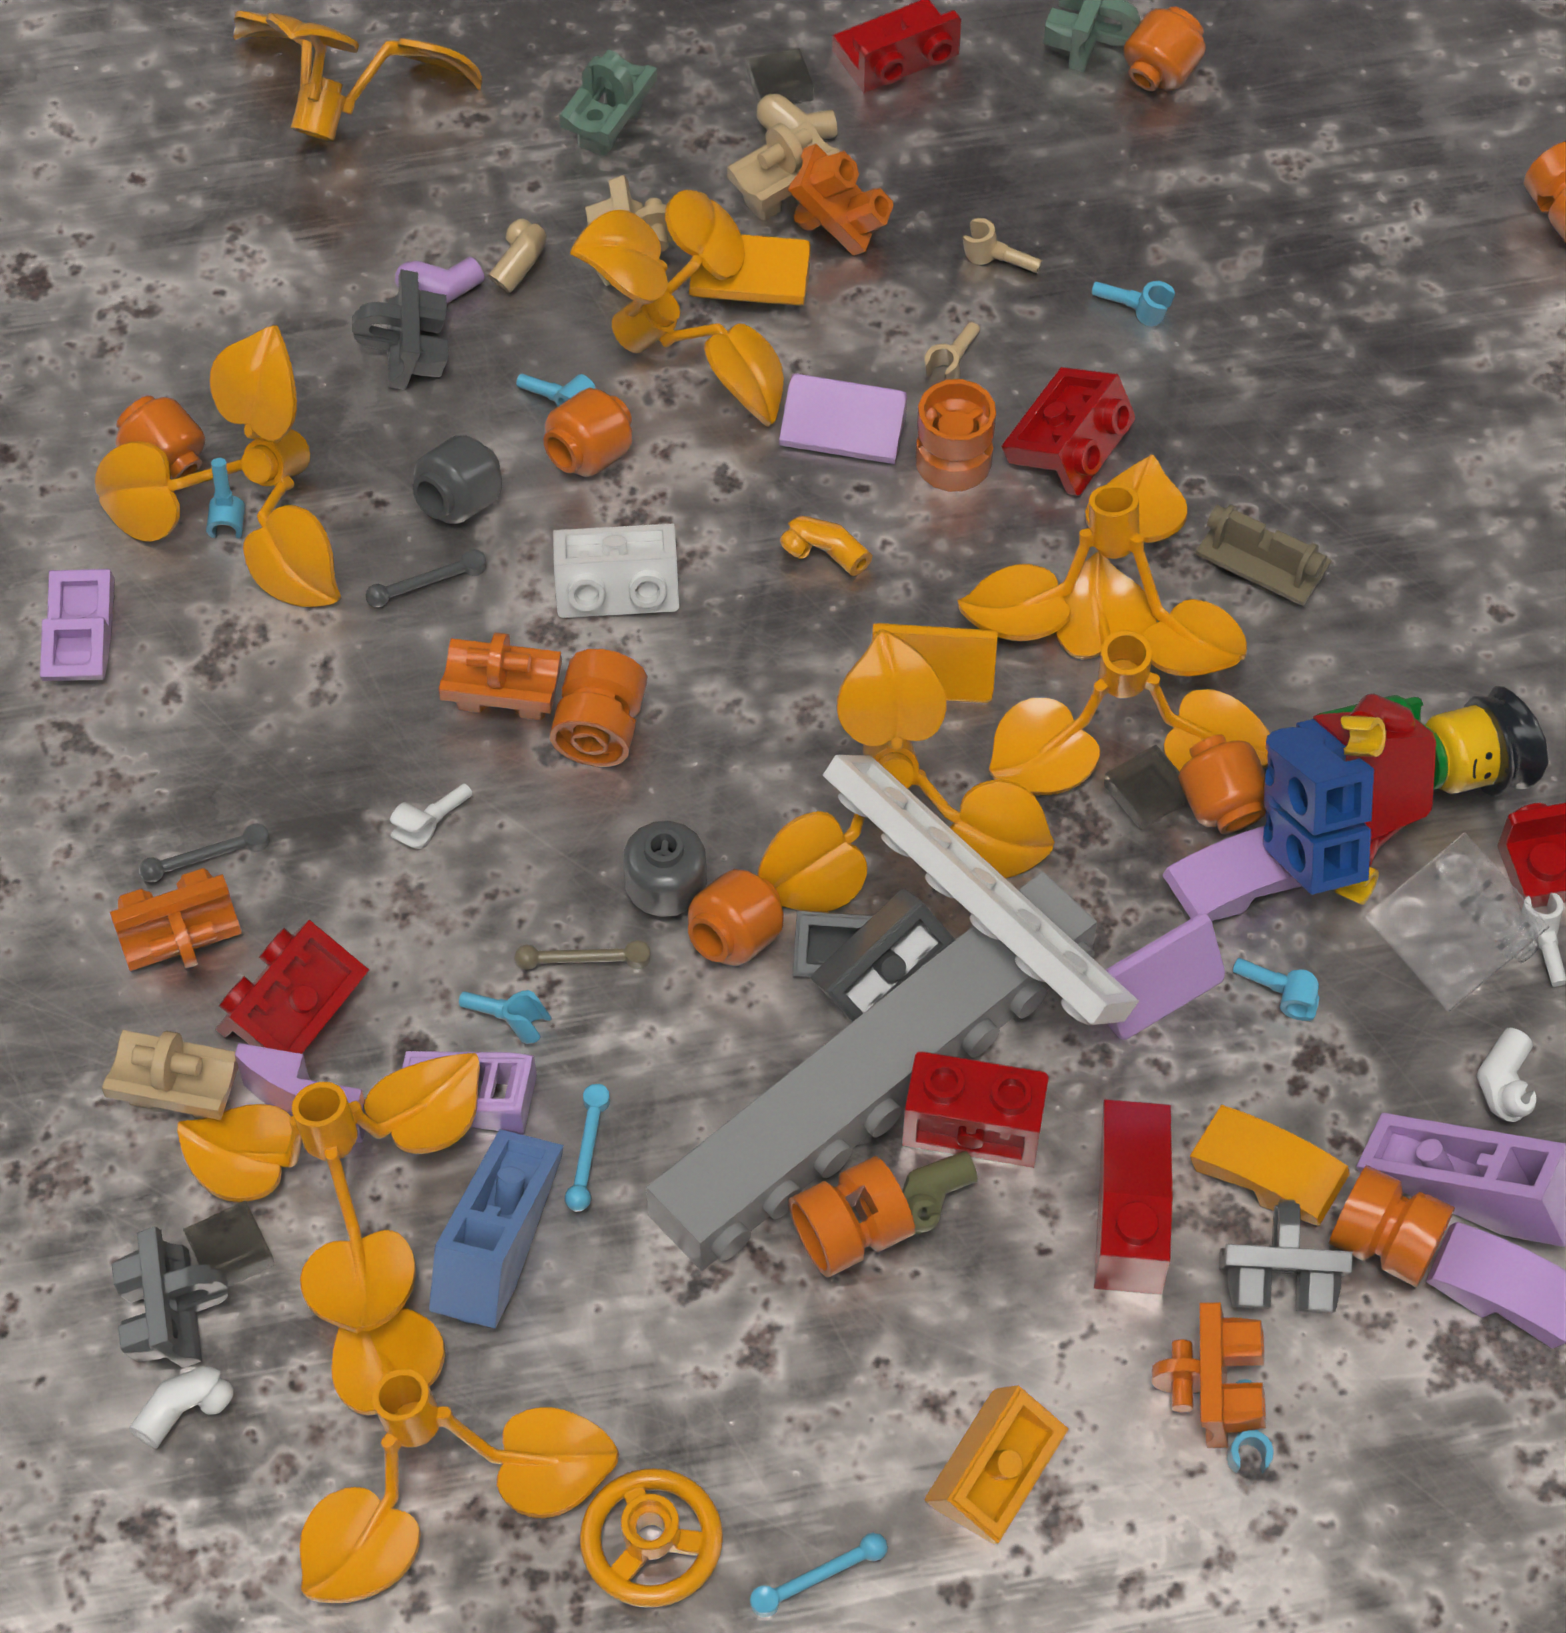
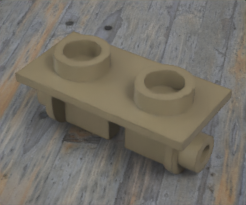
M1232 504L1227 508L1220 505L1214 507L1207 522V527L1211 529L1195 555L1302 606L1305 605L1332 561L1326 555L1318 552L1319 545L1315 543L1308 545L1279 530L1273 533L1265 529L1266 524L1237 511V507Z

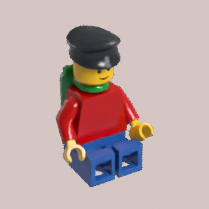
M1495 686L1488 697L1473 696L1464 705V708L1434 715L1429 718L1426 724H1423L1421 722V706H1423L1421 698L1411 697L1405 699L1398 695L1381 697L1376 694H1367L1361 698L1358 704L1322 712L1313 716L1311 720L1296 723V727L1281 728L1271 732L1266 739L1268 767L1264 787V806L1266 807L1267 821L1263 834L1265 849L1311 895L1334 889L1336 894L1364 905L1374 891L1379 877V871L1371 867L1378 849L1404 826L1427 817L1432 810L1434 789L1439 788L1449 794H1456L1481 788L1487 795L1497 797L1503 795L1509 787L1517 790L1532 788L1542 779L1549 763L1546 738L1537 718L1526 703L1509 689L1503 686Z

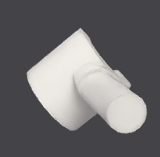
M463 783L436 803L429 805L424 811L406 802L399 804L390 818V822L397 826L392 831L391 837L412 848H424L431 840L436 824L443 819V816L472 796L471 789Z
M1550 893L1547 914H1542L1533 909L1531 898L1527 896L1520 919V929L1525 936L1538 941L1539 948L1542 949L1551 985L1553 987L1563 986L1566 984V974L1557 939V932L1564 909L1563 900L1556 893Z

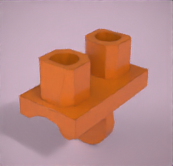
M817 144L804 148L801 154L803 160L802 167L790 183L788 189L799 202L794 213L795 222L806 231L813 230L822 225L853 256L865 252L872 233L887 224L893 208V200L881 188H874L863 192L856 185L860 174L857 163L845 151L827 155Z
M495 632L491 643L451 638L446 668L438 689L440 700L456 702L458 709L463 711L481 713L484 709L493 706L514 709L520 718L542 720L546 713L551 714L562 665L561 652L511 646L509 634Z
M201 868L183 874L176 883L178 888L176 890L153 897L151 892L138 889L119 896L118 909L110 911V915L129 971L177 955L181 956L185 969L198 965L194 953L195 949L242 934L223 874L213 877L207 869Z
M1221 1302L1200 1303V1360L1193 1359L1192 1342L1180 1339L1172 1342V1358L1158 1361L1152 1366V1384L1161 1391L1172 1393L1173 1411L1180 1413L1192 1411L1193 1393L1200 1392L1201 1425L1203 1428H1206L1207 1448H1228V1433L1266 1428V1404L1263 1383H1227V1366L1264 1365V1332L1261 1320L1237 1317L1224 1318Z

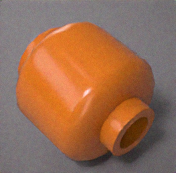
M1179 7L1158 8L1148 12L1127 39L1123 49L1126 63L1130 67L1128 74L1134 83L1147 91H1155L1157 87L1167 91L1180 88L1205 54L1206 45L1202 36L1204 31L1199 21Z
M593 388L582 390L549 413L545 421V435L543 437L546 453L551 461L563 472L574 473L584 477L598 474L628 452L632 444V429L630 426L632 417L625 403L616 396H610L602 390Z
M148 395L132 403L118 418L116 426L119 431L115 440L116 447L129 442L141 441L161 448L169 461L170 479L196 473L201 467L202 460L199 458V455L205 445V435L198 424L175 399L167 397L155 399L153 396Z
M1220 734L1206 738L1190 748L1189 752L1192 758L1182 767L1178 779L1195 818L1202 826L1218 827L1221 834H1228L1248 827L1265 816L1264 787L1266 772L1255 749L1249 742H1227L1224 735Z
M733 869L722 874L695 895L688 907V935L691 943L703 957L726 965L738 966L750 961L772 943L783 928V909L777 890L768 880L746 870Z

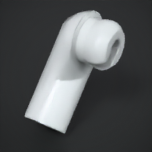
M1515 1028L1504 1029L1477 1073V1079L1491 1112L1500 1119L1511 1122L1530 1115L1537 1104L1535 1091L1526 1092L1525 1089L1528 1084L1520 1080L1517 1071L1532 1050L1533 1042L1528 1035Z
M201 1366L164 1380L130 1425L129 1430L143 1443L157 1448L183 1411L196 1405L208 1415L219 1414L223 1411L233 1397V1386L228 1381L219 1377L220 1370L208 1366Z

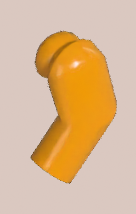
M801 515L788 522L790 528L780 538L781 546L799 559L806 558L813 546L824 550L851 576H857L862 573L872 560V554L838 523Z

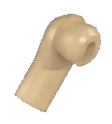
M780 94L765 95L758 103L757 117L767 130L778 123L784 124L792 130L802 123L809 121L815 126L822 139L837 137V123L833 110L806 114Z
M526 219L515 220L509 226L506 232V240L509 242L510 247L488 274L489 279L495 285L509 294L512 293L531 269L546 245L547 237L543 228L537 223L531 224Z

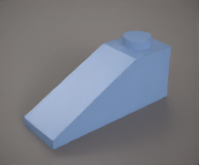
M499 1129L435 1245L429 1304L430 1312L453 1317L466 1323L496 1328L517 1286L562 1158L563 1145Z

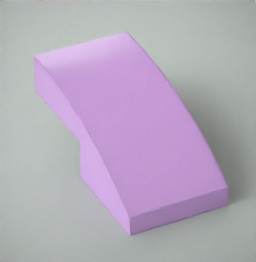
M111 569L49 570L47 619H42L40 678L42 681L105 680L114 603L115 578Z
M1265 826L1219 841L1167 867L1162 876L1191 919L1198 914L1202 915L1204 913L1208 915L1211 921L1243 914L1255 897L1302 887L1265 849L1263 845Z
M238 1043L235 1057L244 1086L265 1104L277 1106L288 1112L292 1117V1102L297 1093L304 1087L317 1082L309 1078L304 1055ZM338 1085L345 1092L348 1103L358 1101L363 1113L366 1114L362 1089ZM356 1124L358 1131L356 1142L362 1143L365 1130Z
M1459 1222L1451 1224L1426 1282L1481 1318L1496 1312L1552 1349L1566 1344V1270L1503 1238Z

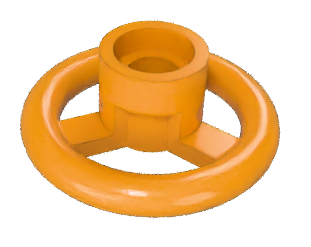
M657 1468L631 1471L605 1485L589 1504L580 1530L582 1558L593 1580L613 1598L638 1607L667 1606L677 1603L696 1592L713 1573L721 1554L723 1529L719 1513L703 1488L680 1473ZM645 1490L669 1492L684 1500L695 1512L701 1531L679 1529V1517L675 1506L667 1498L658 1494H646ZM624 1499L626 1507L621 1516V1529L626 1549L610 1566L602 1549V1528L611 1509ZM649 1525L658 1526L664 1531L660 1537L654 1540H646L639 1536L640 1530ZM667 1552L697 1556L694 1563L685 1573L670 1582L659 1585H641L631 1582L647 1560L661 1558Z

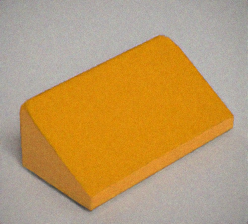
M741 234L744 243V260L741 268L735 275L726 280H718L701 264L698 270L690 277L689 295L692 297L801 306L804 305L809 281L811 245L805 239Z
M886 623L873 624L872 640L879 630H886L907 642L927 660L940 679L946 701L989 703L992 701L998 631Z
M1019 1385L996 1388L983 1404L924 1500L939 1513L988 1542L998 1544L1069 1429Z

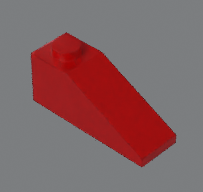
M1104 1099L1094 1289L1162 1295L1171 1254L1173 1203L1171 1105Z

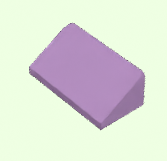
M792 374L787 392L779 445L895 464L906 421L907 394L901 390L803 374Z
M1206 913L1198 914L1106 969L1111 976L1139 1000L1125 1022L1108 1023V1026L1119 1039H1129L1224 980L1223 961L1212 921Z

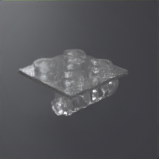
M1465 832L1366 915V918L1448 1012L1513 958L1519 963L1530 959L1539 949V945L1534 940L1550 928Z

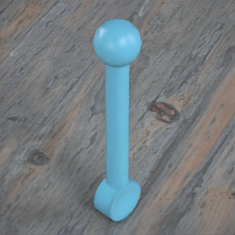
M592 1084L583 1093L584 1106L588 1111L574 1185L565 1194L566 1205L576 1212L585 1210L591 1202V1194L587 1189L599 1118L600 1113L605 1111L610 1104L609 1091L601 1084Z
M869 1533L863 1537L859 1547L775 1589L766 1585L757 1587L752 1592L750 1598L752 1611L759 1617H771L779 1609V1602L865 1559L873 1562L881 1560L888 1550L886 1539L880 1534Z

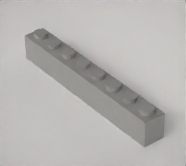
M1041 871L1022 886L1019 891L1093 958V944L1097 921L1049 876ZM972 926L646 1186L648 1216L701 1272L718 1258L721 1261L731 1259L747 1244L751 1237V1231L769 1216L772 1219H778L790 1211L788 1206L789 1198L801 1193L802 1189L821 1175L823 1178H828L834 1175L847 1163L856 1145L870 1134L873 1137L883 1135L897 1122L901 1116L902 1108L906 1105L914 1057L917 1052L923 1051L964 1058L968 1054L972 1058L977 1057L993 1044L999 1035L1000 1028L1017 1015L1022 1019L1034 1012L1045 999L1050 986L1046 982L1035 980L1024 973L1015 963L1017 955L1001 940L988 937L975 926Z

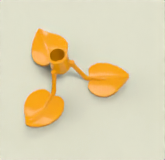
M237 11L234 16V40L250 37H280L292 39L301 45L300 91L290 128L318 139L334 141L341 113L352 115L356 100L384 61L392 55H400L454 71L470 80L479 91L482 86L483 80L479 69L466 56L437 44L400 38L399 41H386L345 97L341 95L343 84L322 77L326 46L357 53L359 43L353 38L333 28L316 23H303L299 19L282 14L268 13L265 15L249 11ZM312 45H313V47H314V49H315V55H314V62H313L312 75H311Z
M695 190L679 191L669 200L665 209V221L668 231L674 242L684 252L692 255L689 263L669 282L665 273L668 269L667 264L659 259L661 254L659 238L642 218L630 211L619 209L606 212L587 225L573 244L570 255L592 266L613 287L633 300L614 314L612 318V330L617 341L626 350L632 353H641L658 340H660L664 347L668 348L677 341L712 336L705 342L704 349L707 360L718 379L766 427L773 424L777 418L783 392V369L775 350L760 333L750 326L741 323L731 327L728 332L719 323L674 330L680 317V307L672 294L698 270L701 264L718 280H726L732 277L743 264V239L738 226L729 213L717 202L709 199L706 194Z
M272 325L226 347L217 355L210 370V390L218 411L231 423L245 424V436L255 439L247 445L241 459L226 463L228 475L243 471L245 476L254 483L261 486H275L257 513V519L262 528L251 532L244 540V557L255 582L272 597L301 607L331 605L341 600L342 597L335 580L334 557L331 544L322 524L310 511L296 505H284L274 509L285 491L294 487V481L291 477L304 472L308 467L310 449L305 438L299 432L291 429L297 413V396L293 369L282 334L277 325ZM129 442L111 450L100 462L95 475V491L99 496V502L103 509L124 533L141 541H155L171 534L178 524L180 505L174 490L184 489L213 480L212 468L184 477L170 479L169 461L161 448L147 442Z
M1153 454L1129 467L1106 485L1098 487L1091 493L1085 510L1088 528L1082 529L1079 532L1078 548L1068 574L1061 584L1058 585L1056 576L1043 567L1031 564H1016L990 574L967 596L957 600L960 612L979 629L998 631V637L1008 640L1030 641L1040 639L1060 630L1070 620V606L1063 597L1073 592L1090 547L1094 546L1102 556L1111 559L1123 558L1133 552L1152 614L1159 621L1150 625L1143 633V636L1147 638L1152 647L1151 664L1154 667L1176 676H1197L1233 667L1241 660H1244L1247 654V641L1240 626L1231 615L1217 605L1207 601L1189 599L1177 604L1169 613L1161 604L1144 551V542L1161 541L1177 533L1187 520V504L1180 490L1166 476Z
M1096 552L1084 562L1073 592L1063 597L1070 606L1071 617L1068 623L1056 631L1055 634L1061 647L1076 659L1087 660L1100 656L1099 680L1094 683L1093 692L1081 715L1076 720L1073 719L1072 713L1067 706L1050 698H1030L1014 705L1006 712L996 729L989 773L993 779L1009 780L1018 783L1028 789L1033 795L1059 794L1082 784L1095 770L1100 758L1098 743L1082 729L1091 722L1106 694L1118 698H1131L1140 694L1144 689L1149 690L1162 720L1167 725L1174 727L1165 738L1164 755L1168 764L1178 776L1182 767L1192 758L1189 752L1190 748L1206 738L1220 734L1224 735L1227 742H1249L1255 749L1263 768L1268 767L1266 739L1270 732L1247 706L1236 698L1216 690H1194L1183 698L1179 708V715L1172 712L1159 685V675L1150 672L1152 647L1147 638L1143 636L1146 628L1156 623L1157 620L1152 614L1146 593L1140 585L1119 571L1106 557Z
M883 629L879 630L865 653L847 673L839 688L836 708L838 719L843 729L853 739L864 744L863 755H871L907 789L913 784L919 786L939 812L947 820L953 822L950 828L1004 878L1019 875L1035 867L1051 853L1055 842L1040 803L1028 789L1009 780L994 779L982 782L972 787L964 795L959 812L948 804L928 780L925 771L919 769L912 741L926 740L939 730L946 713L944 688L931 665L915 648L898 636ZM817 811L796 817L787 823L770 842L760 861L757 876L768 880L775 887L783 907L794 910L828 912L846 905L860 892L867 876L866 858L858 847L851 844L860 836L865 817L854 813L851 825L845 833H843L837 819L827 812Z
M466 1053L434 1058L397 1070L378 1081L369 1091L364 1102L366 1114L363 1113L358 1101L348 1103L345 1092L338 1085L331 1082H316L304 1087L297 1093L292 1102V1117L288 1112L277 1106L253 1104L226 1110L223 1112L221 1120L207 1117L197 1120L179 1121L177 1131L181 1150L189 1169L197 1181L214 1196L232 1202H249L271 1194L279 1185L282 1167H293L298 1163L302 1142L310 1155L327 1161L349 1241L329 1242L311 1254L302 1268L300 1277L301 1291L309 1309L320 1319L356 1333L371 1331L387 1323L404 1307L414 1288L416 1263L408 1242L398 1232L382 1230L362 1238L341 1159L350 1153L357 1140L358 1131L356 1124L377 1139L384 1138L391 1133L394 1143L399 1149L413 1154L437 1152L458 1142L467 1133L476 1115L480 1062L476 1053Z
M402 1308L387 1323L371 1331L356 1333L339 1327L332 1355V1380L334 1388L341 1401L351 1410L361 1415L377 1414L386 1431L385 1436L381 1440V1445L385 1450V1494L380 1501L377 1495L369 1489L349 1487L330 1493L317 1503L305 1521L301 1532L299 1546L302 1568L301 1591L308 1599L317 1602L350 1603L366 1599L388 1589L408 1571L419 1549L421 1531L413 1516L404 1511L393 1509L399 1497L398 1451L402 1446L418 1447L426 1444L437 1433L439 1427H446L489 1462L502 1464L497 1475V1487L502 1499L516 1512L534 1518L555 1517L568 1512L583 1502L617 1465L618 1449L604 1430L593 1422L575 1413L553 1407L528 1409L512 1416L503 1430L504 1450L496 1449L455 1418L449 1407L438 1406L429 1387L436 1381L442 1370L445 1359V1344L439 1330L429 1319L413 1310Z

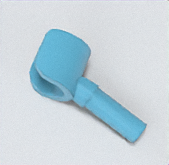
M1096 281L1092 288V295L1136 309L1135 313L1138 320L1145 326L1152 327L1163 321L1167 308L1171 306L1175 297V291L1172 286L1162 281L1147 283L1142 293Z
M523 373L518 376L516 381L517 387L548 397L549 400L555 401L557 407L587 388L595 389V384L592 380L583 374L577 375L564 387L557 383H549Z
M215 458L211 461L215 492L209 504L206 532L211 538H216L217 525H228L235 529L236 538H240L243 530L245 503L240 498L232 495L226 460Z
M1242 958L1236 960L1233 973L1267 986L1273 991L1283 993L1280 1010L1286 1016L1300 1021L1314 1019L1320 997L1318 995L1319 983L1313 973L1298 969L1289 972L1288 975H1284L1280 972L1275 973Z
M529 990L520 991L508 1000H498L466 991L462 992L459 997L460 1007L491 1014L496 1018L506 1020L519 1040L526 1044L535 1043L541 1038L532 1024L533 1021L538 1019L552 1020V1017L536 994Z
M1243 1379V1380H1238L1236 1383H1253V1382H1252L1251 1380ZM1258 1429L1237 1432L1238 1436H1236L1227 1452L1228 1466L1232 1471L1238 1473L1241 1465L1238 1452L1239 1447L1249 1445L1259 1451L1262 1459L1260 1465L1261 1472L1264 1473L1273 1460L1274 1450L1271 1441L1266 1435L1259 1432Z

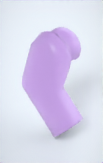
M472 257L464 259L448 270L421 261L406 262L398 267L395 274V282L399 288L398 276L401 269L418 272V289L446 295L447 304L485 280L481 266Z

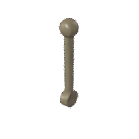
M639 940L628 943L625 949L538 951L532 945H523L516 950L514 960L516 965L523 970H531L538 964L623 961L633 969H641L650 962V947L647 943Z

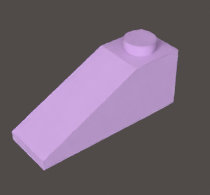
M1381 1113L1356 1166L1360 1174L1367 1164L1400 1180L1403 1193L1414 1196L1419 1192L1427 1193L1455 1207L1454 1215L1498 1234L1562 1247L1566 1246L1565 1143Z

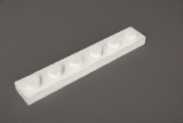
M835 755L823 776L840 791L838 798L841 803L852 812L868 817L883 831L881 838L884 843L895 852L911 857L927 872L925 875L926 881L936 891L959 901L971 913L970 921L980 932L993 939L1001 940L1017 955L1015 963L1024 973L1035 980L1046 982L1063 998L1061 1005L1069 1015L1087 1025L1125 1022L1139 1002L1136 997L871 755Z

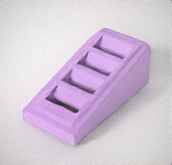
M406 1051L402 1068L443 1056L476 1053L480 1062L479 1081L483 1082L477 1101L476 1115L471 1127L495 1131L502 1129L524 1135L537 1077L533 1055L510 1052ZM496 1083L507 1085L505 1099L493 1098Z

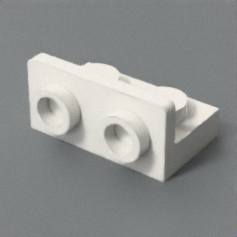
M674 524L553 530L554 576L557 614L559 617L675 612L679 609Z

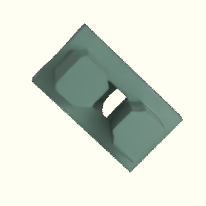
M1059 0V7L1079 11V14L1051 8L1045 24L1043 43L1070 51L1068 68L1084 72L1097 41L1114 46L1125 45L1127 39L1141 22L1138 15L1139 12L1132 4L1125 0ZM1109 17L1119 21L1121 24L1106 23L1105 19Z
M609 49L603 57H593L582 72V85L559 115L560 127L577 134L579 147L601 156L607 155L615 145L616 136L626 122L634 118L643 106L642 100L657 81V68L650 65L638 66L631 64L619 56L618 53ZM604 94V103H601L598 100Z

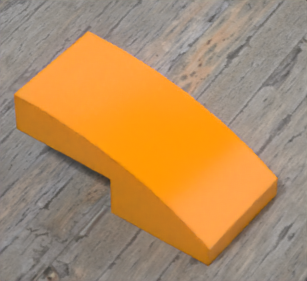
M1222 1104L1190 1154L1196 1172L1253 1190L1260 1207L1274 1211L1275 1205L1279 1204L1280 1199L1295 1200L1296 1204L1300 1205V1220L1320 1226L1350 1175L1346 1164L1312 1143L1265 1120Z

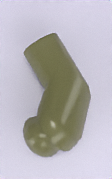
M967 1151L917 1168L908 1174L902 1191L913 1216L916 1234L926 1233L936 1227L940 1221V1213L947 1193L978 1181L976 1168Z

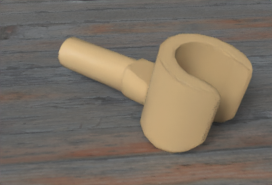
M976 218L970 222L972 237L963 236L962 239L965 255L971 263L983 265L998 259L1038 273L1042 260L997 241L995 226L990 220Z
M969 322L953 344H936L932 346L925 355L926 376L930 377L936 367L946 365L949 367L944 375L945 380L960 379V359L980 332L979 326L974 322Z

